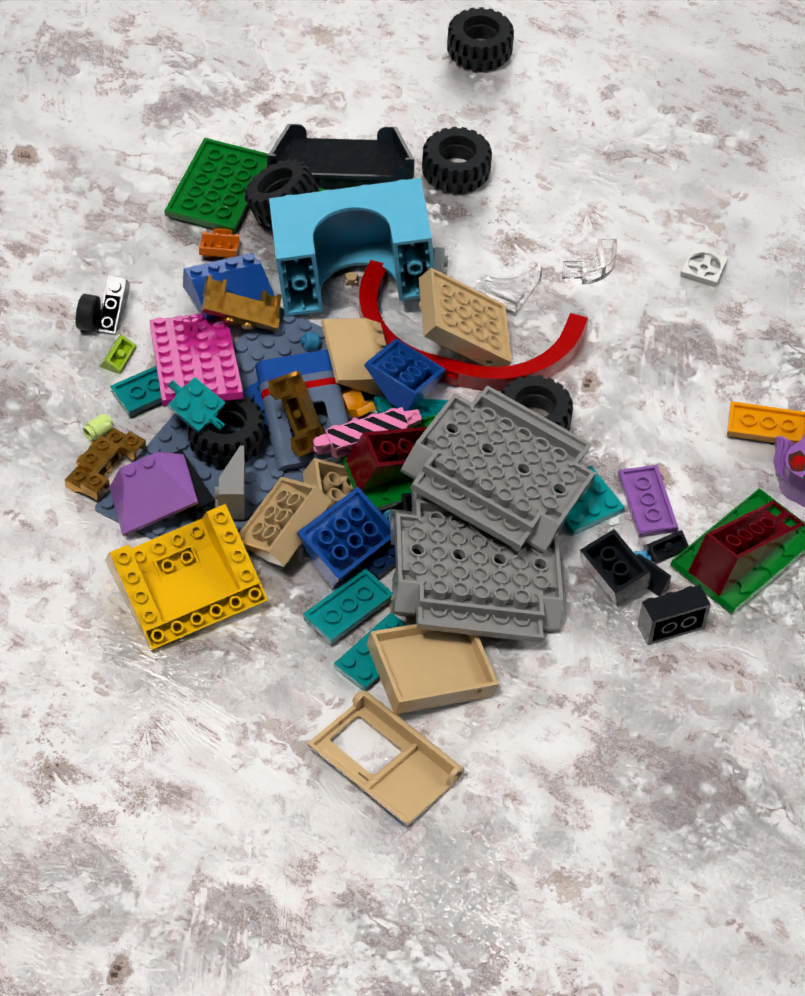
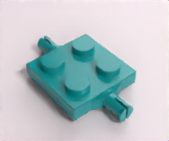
M196 377L183 387L179 386L174 380L168 384V387L176 395L167 408L194 431L199 433L210 423L219 431L225 426L217 418V414L225 405V402Z

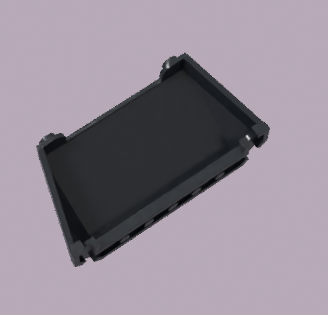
M287 124L267 155V168L269 165L288 159L293 161L295 159L305 163L318 187L325 190L414 178L415 159L397 127L385 126L380 128L377 133V140L307 138V130L303 125Z

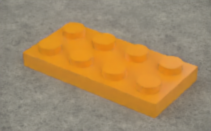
M734 401L730 403L727 436L775 443L777 436H783L796 444L805 434V412Z

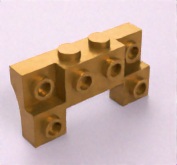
M211 275L206 277L201 312L218 316V320H222L225 324L241 325L242 328L248 330L255 329L256 327L271 331L278 329L282 294L272 296L268 295L266 290H263L260 293L259 300L229 292L225 293L227 280L223 279L220 282L213 280Z
M300 370L267 381L271 396L275 400H282L291 428L295 433V437L290 438L292 451L297 457L312 452L314 447L313 439L323 435L324 431Z
M113 428L105 437L100 436L96 441H93L89 449L78 457L76 461L77 467L65 479V487L73 492L84 493L98 501L100 498L99 492L102 488L108 489L110 487L109 479L105 476L122 459L121 454L135 460L137 458L136 452L139 449H146V440L130 431L125 434Z

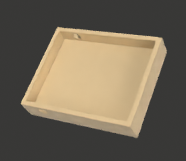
M433 268L428 269L419 278L424 337L484 366H509L512 363L505 304Z
M417 624L370 632L366 644L394 714L493 697L496 693L499 683L477 635L417 629Z

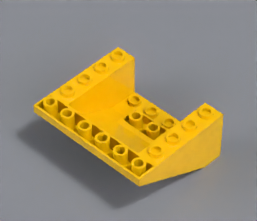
M226 504L207 511L200 520L130 548L128 544L108 553L105 559L110 573L151 651L268 601Z

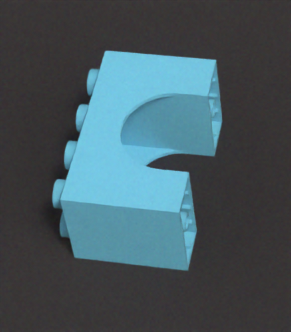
M421 178L269 198L275 255L285 316L323 311L321 290L324 282L332 274L343 268L355 265H368L370 260L384 263L382 266L386 268V271L396 281L399 301L420 298L419 278L428 269H435L432 236Z

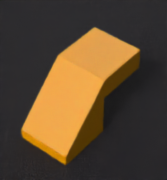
M349 387L341 391L345 409L351 417H360L376 409L373 401H364L360 390Z

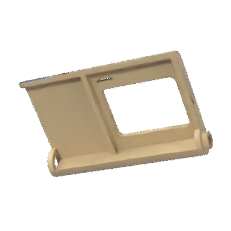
M366 690L360 691L353 697V705L310 740L307 745L402 823L409 825L459 781L464 773V768L397 714H394L393 711ZM357 718L363 720L401 751L400 754L376 774L369 773L331 742L332 738Z

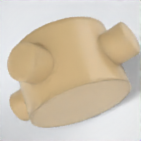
M349 272L345 274V284L351 286L358 284L357 273Z

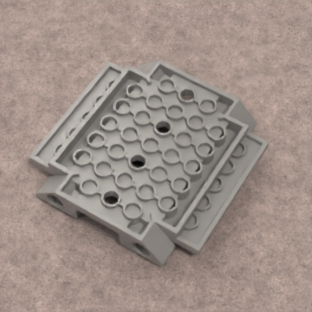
M488 385L482 393L479 392L472 403L453 394L416 441L401 468V472L415 479L410 489L518 551L526 542L545 553L562 528L566 517L576 502L582 499L598 475L580 464L590 450L591 443ZM448 429H452L456 433H451L448 431ZM483 449H488L491 453H486ZM519 469H524L527 473H521ZM555 489H559V490H561L563 493H562V494H559V493L555 492Z
M413 490L411 492L412 512L390 510L391 545H395L396 570L392 578L393 614L414 616L416 610L417 629L540 643L544 638L543 631H559L564 600L558 534L545 553L526 542L518 551ZM417 549L422 554H415L412 550ZM453 554H459L463 559H457ZM494 559H500L504 564H498ZM535 564H540L544 569L537 568Z

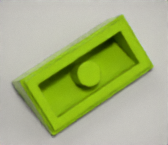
M121 334L114 341L99 367L120 373L137 345Z

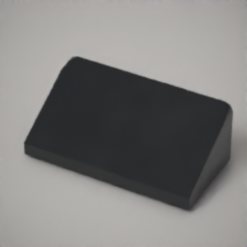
M679 530L642 547L648 552L652 562L655 564L681 553L689 545L683 531Z
M637 554L640 561L650 571L651 585L647 589L657 596H662L669 589L671 575L641 554Z

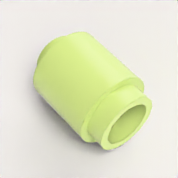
M100 414L85 424L83 433L89 441L97 440L100 436L106 435L113 429V421L108 415Z

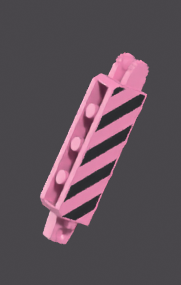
M403 407L397 409L391 408L380 414H371L363 419H354L346 424L333 425L325 429V434L313 439V452L316 455L331 452V455L335 458L344 457L351 453L363 432L412 428L421 424L422 418L418 409L404 411Z

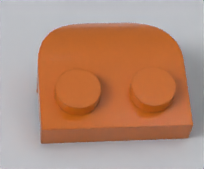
M221 228L213 229L212 233H207V231L202 233L199 255H204L207 258L218 256L224 259L238 255L239 234L233 235L232 230Z

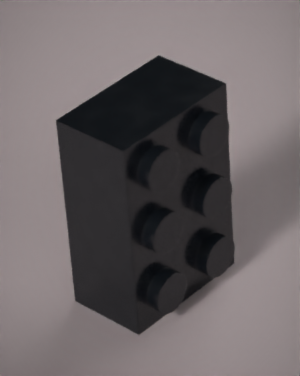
M615 529L580 549L581 563L616 606L651 585L650 571Z
M701 585L688 586L680 591L668 592L662 596L642 601L637 626L646 644L652 645L705 629L711 604Z

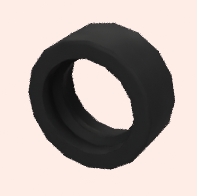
M85 293L81 295L75 317L77 329L90 332L96 329L101 311L99 296Z

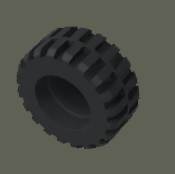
M474 7L468 11L463 10L460 14L454 16L449 23L447 51L450 57L458 65L461 64L463 68H471L473 71L496 69L497 66L500 67L505 64L512 55L513 25L506 16H503L499 11L495 12L494 9H484V7L475 9ZM475 38H482L487 40H477Z
M465 127L443 128L440 132L436 131L424 143L422 173L429 184H432L437 190L441 189L442 192H452V194L473 192L477 190V187L483 186L489 178L492 149L484 136L477 134L475 130L471 129L470 131ZM460 158L466 160V162L457 163L447 159Z
M288 159L269 165L268 168L261 170L258 175H255L245 189L244 198L256 220L265 226L272 227L269 198L319 192V188L305 163L295 159L294 161Z
M526 375L525 378L521 376L516 378L515 382L513 380L510 381L501 390L500 393L527 408L535 407L545 410L549 413L545 418L570 431L573 400L566 388L563 389L564 386L559 382L555 383L554 379L550 377L548 379L543 378L542 375H538V377Z
M243 394V399L224 401L225 405L217 414V418L224 424H234L242 428L235 433L219 434L210 430L214 427L211 423L197 433L187 425L189 446L198 458H202V461L208 464L213 463V466L219 467L224 465L226 467L239 446H244L245 462L251 460L252 455L256 456L264 443V415L260 406L256 402L254 403V400L249 396L245 397Z

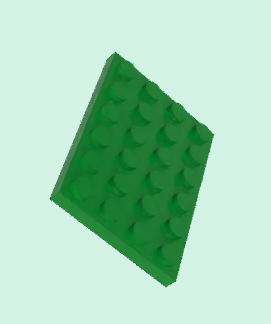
M204 137L165 209V216L214 229H229L235 234L249 207L244 198L245 189L255 175H258L261 170L267 168L268 153Z

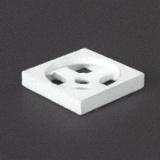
M692 246L680 276L716 287L728 257ZM695 256L704 258L702 262L692 260ZM711 261L718 262L720 269L712 267L710 265ZM701 266H707V269H701ZM690 268L696 269L697 274H695Z

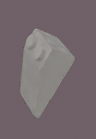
M239 446L220 475L219 486H215V508L226 504L232 519H244L245 513L244 446Z

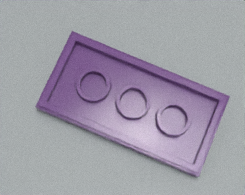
M658 465L618 470L619 480L638 537L677 532L679 527Z

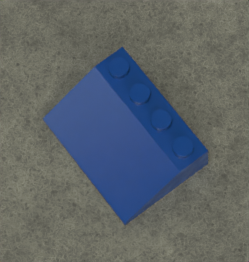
M254 253L183 269V288L200 312L204 299L202 295L205 279L208 275H211L212 279L216 281L227 280L225 293L229 292L259 300L260 293L266 290L268 295L274 296L262 264ZM201 312L206 320L218 317Z
M397 338L364 365L387 400L396 409L403 407L404 411H410L437 387L445 371V368Z
M359 487L355 488L297 532L318 572L332 588L391 543L390 522Z

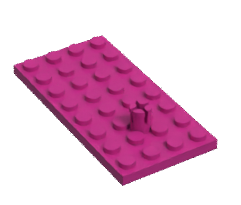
M199 313L190 314V316L178 315L172 318L158 317L149 320L163 407H167L175 398L176 393L168 387L172 380L183 387L194 377L200 380L223 401L243 399V390L229 324L218 320V317L206 320Z

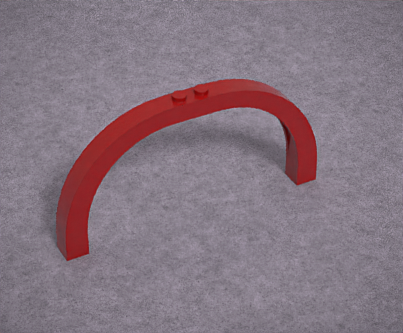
M370 260L360 283L359 316L360 318H367L381 323L386 345L396 338L402 341L387 327L378 310V298L387 280L388 272L382 266L384 263ZM570 313L560 337L548 350L531 360L515 365L500 367L478 366L431 354L412 346L410 347L445 368L440 379L441 382L483 391L488 385L497 391H501L506 387V384L512 380L515 382V379L522 376V378H525L526 375L538 377V375H542L543 378L548 379V377H552L561 371L578 352L587 331L588 317Z

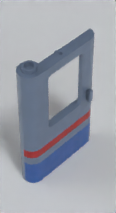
M328 350L266 359L256 363L255 369L277 470L281 471L308 466L314 458L328 462L337 461L343 465L341 457L335 458L331 455V452L321 455L311 453L297 457L291 449L290 438L292 436L282 400H275L268 390L269 384L267 381L300 370L312 403L322 402L325 404L330 427L348 423L340 384L336 383Z

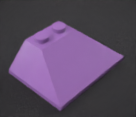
M155 452L121 467L110 485L111 495L123 536L199 504L184 454Z

